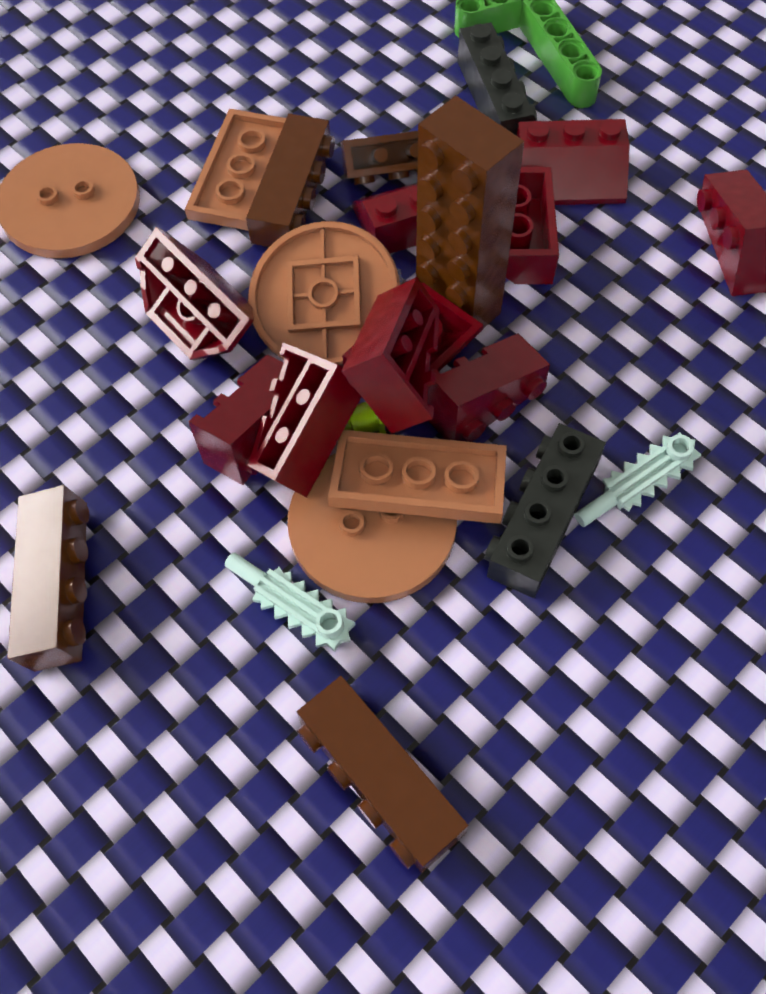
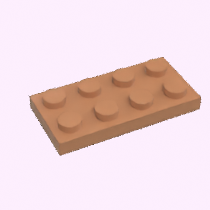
M229 108L184 209L188 220L248 231L247 214L286 118Z
M343 430L337 443L328 493V507L501 524L507 445Z

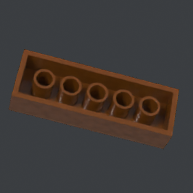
M455 95L418 124L416 277L421 283H425L482 323L484 329L501 314L524 140Z

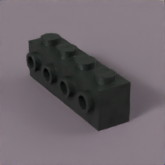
M492 22L460 28L458 64L478 110L517 136L518 122L537 121L535 106L528 102L523 81H519L515 74L513 59L508 58L506 55L502 36L497 35Z
M561 423L558 424L552 437L544 436L536 454V458L540 459L536 470L530 467L527 469L520 484L519 490L524 492L519 503L511 501L502 520V524L507 526L502 537L494 535L486 550L484 559L490 561L487 573L488 578L535 598L599 464L606 442Z

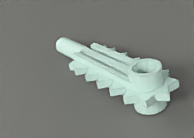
M681 432L672 437L663 435L662 447L650 444L649 455L637 453V464L624 461V473L611 470V477L603 478L602 480L605 486L604 494L574 513L577 522L582 527H586L616 505L619 510L624 508L629 512L632 505L641 507V495L654 498V486L667 489V477L680 480V470L692 471L694 468L693 461L701 457V454L694 449L696 439H690L688 436L682 435Z
M236 553L228 556L225 561V567L254 586L255 594L252 600L253 602L261 603V610L274 607L275 620L288 616V628L302 626V638L316 635V648L327 645L335 652L340 644L351 642L349 631L356 624L347 618L346 608L333 609L332 598L319 602L318 589L305 592V581L292 583L291 571L283 573L281 568L278 567L274 571L269 569L265 573Z

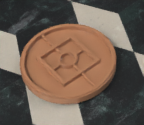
M85 143L52 146L22 160L3 179L0 185V224L7 237L16 246L28 253L46 258H72L86 255L112 243L130 226L139 208V186L130 165L120 155L107 148Z
M321 221L302 225L289 231L277 239L265 251L258 261L250 280L248 303L252 306L253 325L266 346L284 361V357L280 355L282 343L284 342L338 364L343 368L342 355L355 344L377 296L401 285L396 265L390 253L376 237L351 224Z
M336 453L329 456L307 498L294 492L289 506L287 524L289 539L295 558L302 570L316 585L342 599L359 603L390 602L409 596L422 589L439 574L449 559L455 542L457 520L328 507V493Z

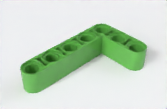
M456 0L454 32L458 38L460 28L492 22L496 33L519 27L571 105L577 108H588L596 102L602 68L555 0Z

